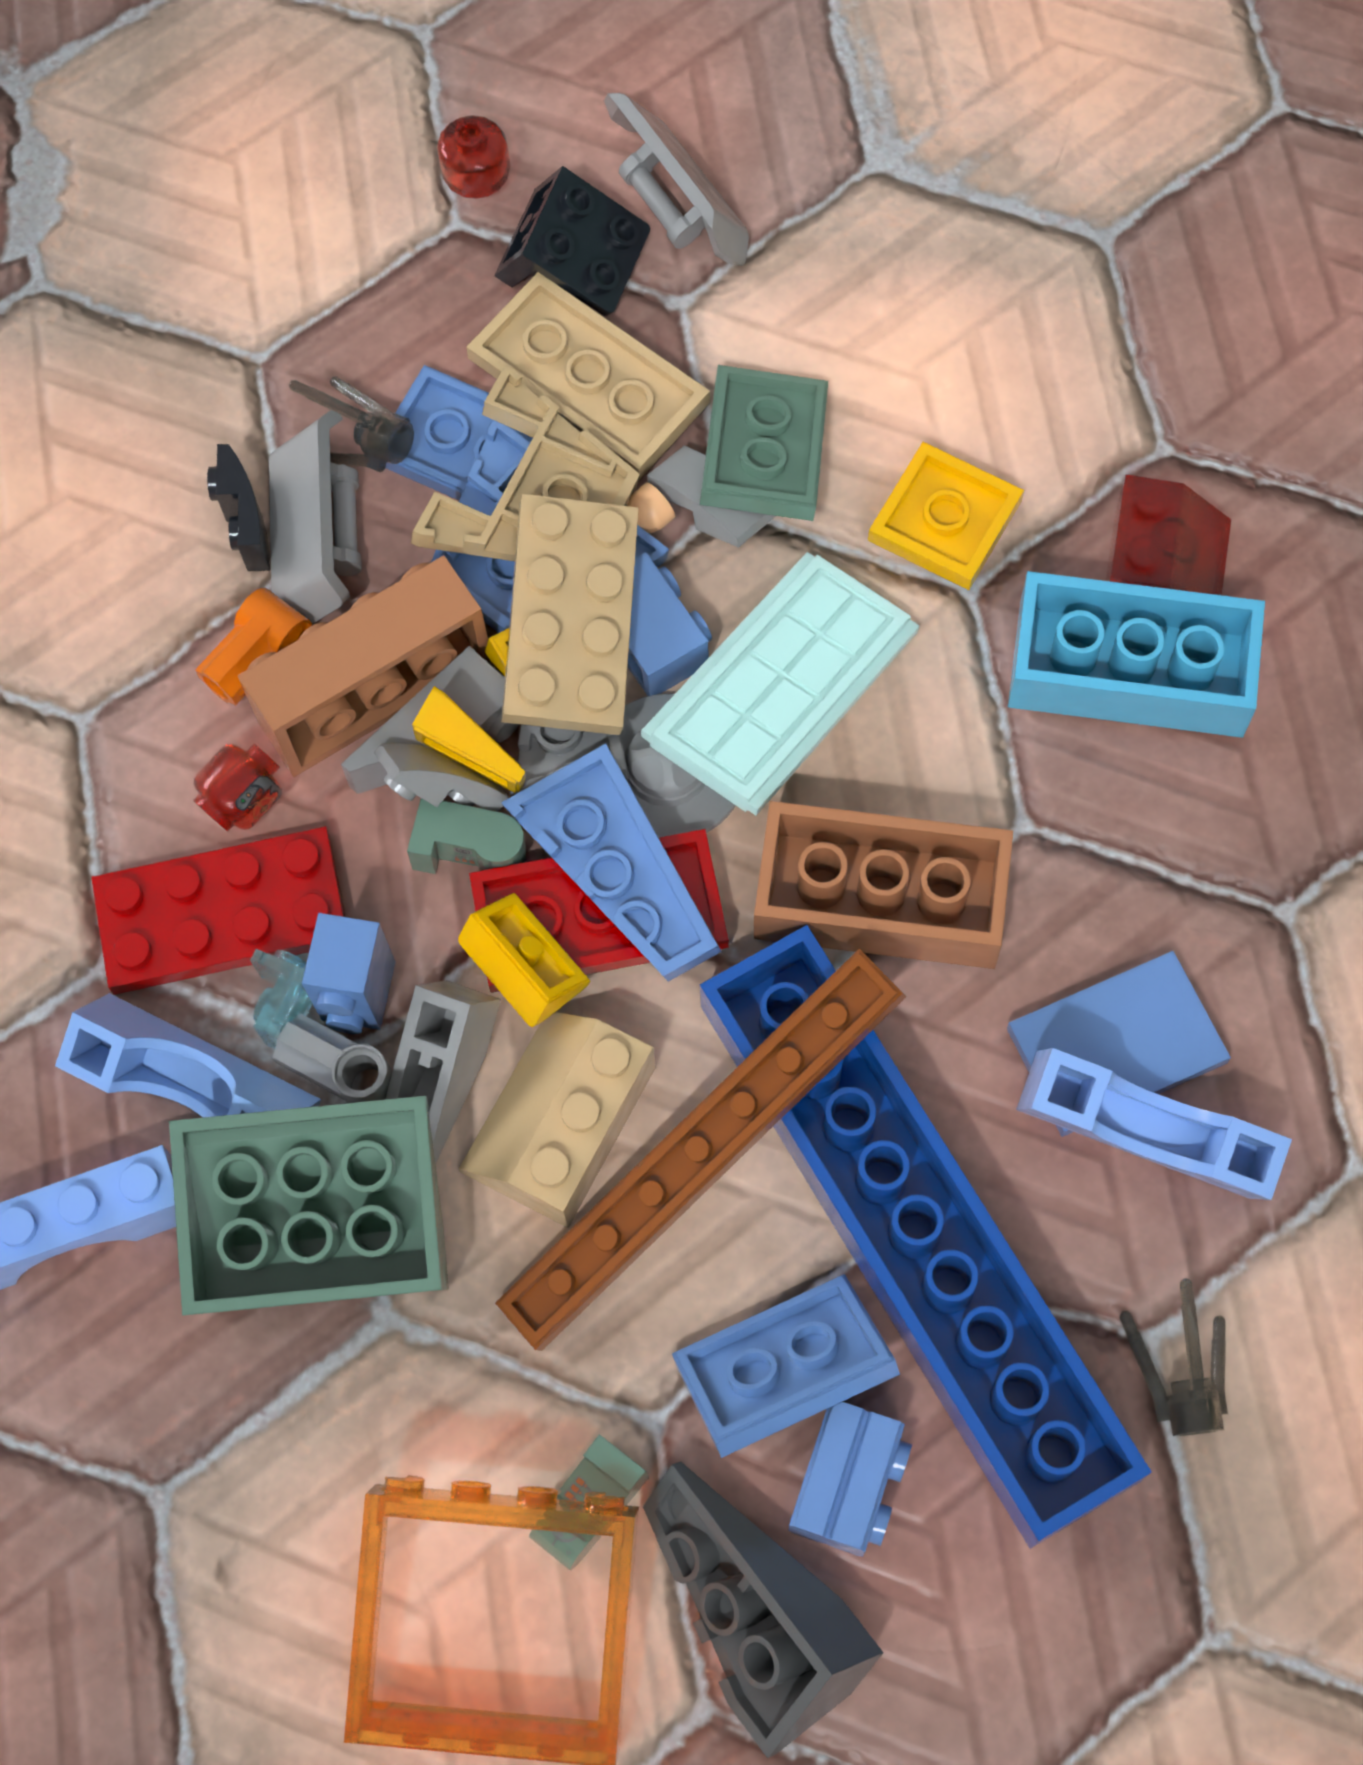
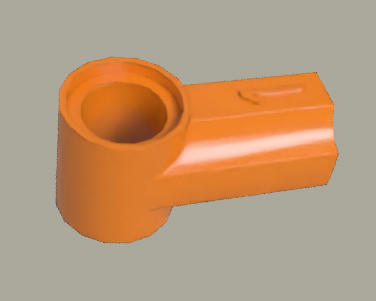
M259 588L250 594L240 606L235 616L234 628L195 671L198 677L214 694L226 703L229 702L236 706L246 695L237 675L246 671L248 666L259 656L269 652L277 653L299 640L302 633L312 626V622L267 588Z

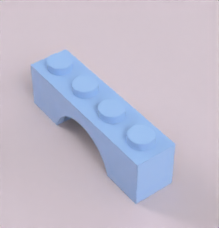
M110 993L72 1012L55 1064L61 1070L107 1093L132 1091L161 1096L192 1109L203 1118L319 1106L321 1102L320 1098Z
M1055 1048L1036 1052L1016 1110L1249 1199L1272 1200L1292 1141L1288 1137L1233 1116L1210 1112L1156 1094L1119 1077L1110 1069Z
M161 1145L0 1202V1290L16 1285L19 1277L28 1269L58 1254L107 1241H138L176 1227L172 1158L167 1149Z

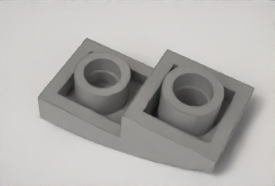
M685 445L647 475L648 483L656 487L667 501L693 511L696 530L738 548L776 517L773 515L699 505L706 455Z
M387 743L380 744L374 752L387 771V775L384 777L386 784L397 794L409 801H412L417 795L438 807L444 798L449 795L458 804L472 807L474 804H477L483 809L499 812L503 807L501 802L510 798L501 785L428 746Z

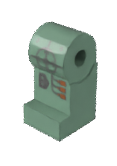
M421 798L407 853L412 870L436 874L439 859L478 866L481 870L525 863L526 845L523 830L512 816L442 801L438 807H435Z
M600 1434L584 1453V1459L560 1488V1494L544 1511L529 1534L530 1539L569 1570H572L580 1563L649 1479L647 1472Z

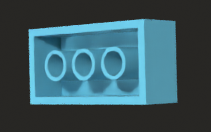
M1027 571L1019 608L1008 708L1243 738L1257 706L1265 601Z

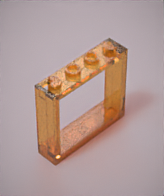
M408 1475L406 1478L385 1476L384 1484H375L365 1494L344 1743L580 1765H616L621 1743L639 1506L624 1505L625 1497L606 1496V1492H587L584 1494V1502L557 1499L558 1490L540 1486L518 1487L517 1496L491 1494V1484L470 1480L452 1481L451 1490L424 1488L425 1479ZM388 1517L613 1536L598 1721L373 1700Z

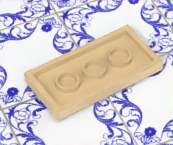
M539 272L530 279L466 347L468 359L496 379L504 365L514 368L523 376V385L538 397L545 394L559 406V415L578 431L582 432L584 429H587L640 474L639 480L710 403V391Z
M522 493L519 506L501 722L612 735L621 734L624 724L638 507Z

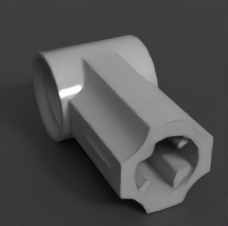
M301 1013L292 1021L286 1023L277 1038L276 1048L272 1055V1059L277 1064L340 1097L347 1103L385 1100L392 1069L382 1053L372 1046L357 1044ZM370 1069L379 1071L377 1080L371 1087L358 1091L352 1089L354 1078L359 1073Z

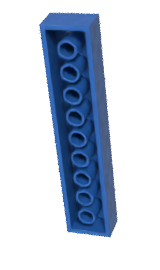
M808 925L701 983V1008L738 1067L836 970ZM872 1030L773 1127L1028 1547L1031 1549L1137 1485L1151 1474L1152 1471L874 1030Z

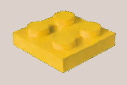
M922 442L868 532V541L970 590L1021 504L1024 490L932 445Z

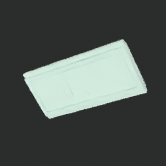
M806 552L641 730V737L650 742V747L744 812L748 810L756 816L917 634L920 625L910 620L911 616L821 556H813Z

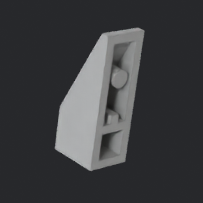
M468 646L341 763L349 787L359 794L387 785L384 781L387 771L374 754L380 744L404 743L426 746L415 740L412 723L434 686L445 692L497 743L505 741L519 726V724L501 722L505 677Z
M448 980L415 985L385 1098L386 1100L427 1096L435 1164L485 1059L501 999Z

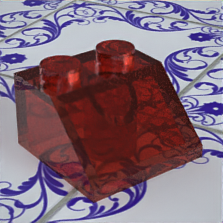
M1126 474L1116 506L1105 581L1222 595L1231 519L1184 483Z

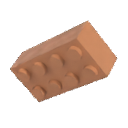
M443 555L431 563H420L412 567L403 575L399 582L380 593L372 592L362 596L352 605L349 611L332 621L312 625L302 633L299 640L279 652H269L259 656L248 666L246 671L237 676L260 727L292 776L296 777L385 724L468 646L489 662L490 659L485 653L488 637L482 609Z
M770 801L754 910V939L777 942L808 925L821 948L853 952L861 949L864 953L995 969L1002 947L1013 830Z

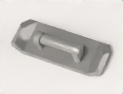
M608 93L604 102L611 120L627 131L638 132L645 141L635 153H632L621 164L619 174L628 185H632L658 218L667 230V237L675 248H684L692 243L706 227L715 256L728 264L743 266L746 262L749 240L747 228L668 126L625 94ZM659 161L694 205L684 216L651 175L653 167Z
M336 407L274 450L269 455L268 460L271 592L309 619L312 624L341 607L350 597L349 591L337 575L353 576L362 570L361 554L357 548L355 491L359 487L358 471L344 464L337 465L330 462L329 429L343 420ZM331 491H333L334 546H333V530H332V498H331Z

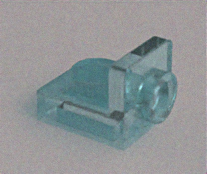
M256 949L250 959L251 963L261 978L274 983L275 986L273 988H266L259 997L254 1009L253 1019L256 1022L253 1027L264 1044L275 1049L277 1038L286 1023L296 1018L299 1013L307 1016L312 1006V1002L302 985L306 962L283 950H277L274 956Z

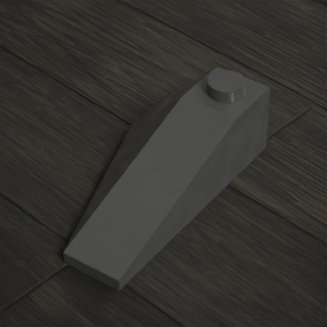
M678 1462L670 1466L644 1504L643 1509L674 1580L687 1584L701 1619L693 1622L701 1643L711 1640L727 1677L718 1683L728 1705L765 1756L769 1758L779 1753L850 1696L884 1652L843 1599L686 1465Z

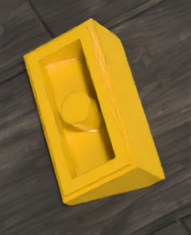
M515 893L470 914L458 937V942L530 1027H534L546 1020L584 990L591 982Z

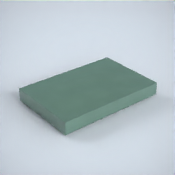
M718 365L699 505L813 521L817 505L828 381Z

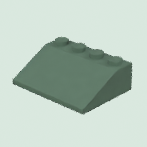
M427 1096L169 1121L182 1316L449 1289L444 1226Z

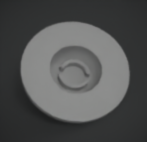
M674 694L651 695L625 705L624 724L620 734L629 779L626 780L658 837L706 829V833L721 824L736 806L650 747V742L641 737V730Z

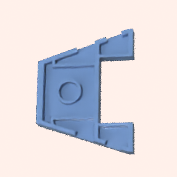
M493 420L486 432V440L478 458H475L470 469L468 481L459 502L486 515H492L530 442L512 428ZM637 525L635 558L646 552L656 567L662 565L668 558L669 549ZM436 550L431 562L443 555L446 557L482 609L484 622L498 633L508 629L510 625L515 561Z

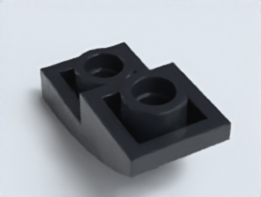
M217 444V466L208 467L207 472L210 500L219 502L226 522H229L228 531L232 551H240L247 571H270L267 532L246 471L229 444Z

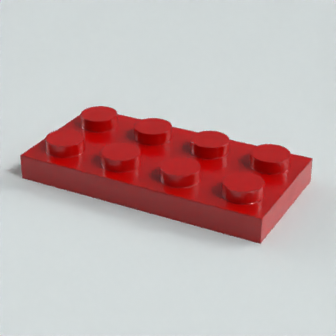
M326 826L91 877L107 984L113 995L309 953L318 913L345 917L330 834Z
M706 829L659 837L719 948H729V939ZM552 857L469 873L475 911L515 893L585 975L650 963ZM487 977L490 992H499Z

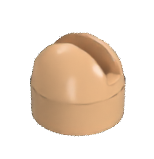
M648 482L632 494L627 506L639 508L637 525L647 533H654L662 529L675 518V512L667 499L656 487Z

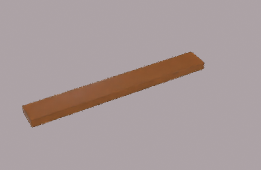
M858 949L495 1302L534 1350L543 1351L906 998L904 993L861 949Z

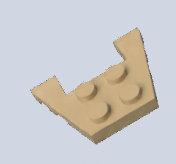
M504 365L484 402L482 415L533 437L492 515H486L440 493L434 492L413 529L411 544L422 548L515 561L519 506L522 493L627 506L637 486L640 474L587 429H584L582 432L578 431L558 414L559 406L545 394L540 397L535 395L522 384L523 376L514 368Z

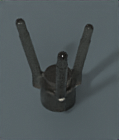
M336 376L330 379L331 386L367 410V413L298 380L290 381L289 388L292 391L356 422L354 441L357 445H360L364 454L330 452V462L337 465L367 467L381 473L385 470L387 462L399 464L409 454L414 440V430L409 418L391 412Z
M1185 1278L1180 1282L1189 1379L1171 1382L1172 1395L1167 1396L1131 1313L1122 1311L1119 1316L1130 1347L1154 1400L1157 1422L1170 1421L1173 1437L1223 1431L1222 1415L1228 1414L1225 1397L1226 1321L1223 1316H1216L1213 1319L1210 1379L1204 1378L1193 1284L1190 1279Z

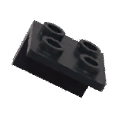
M562 166L534 189L494 276L513 288L528 275L534 276L539 272L602 315L608 316L616 309L649 235L650 226Z

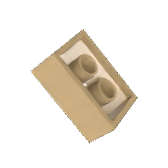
M559 1012L553 1013L540 1023L460 1165L459 1172L569 1228L656 1068L654 1048L598 1019Z

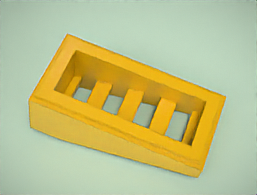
M434 686L412 723L415 740L514 793L520 792L525 784V771L521 768V765L445 692Z

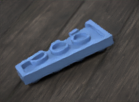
M606 743L501 802L507 811L668 982L722 952Z

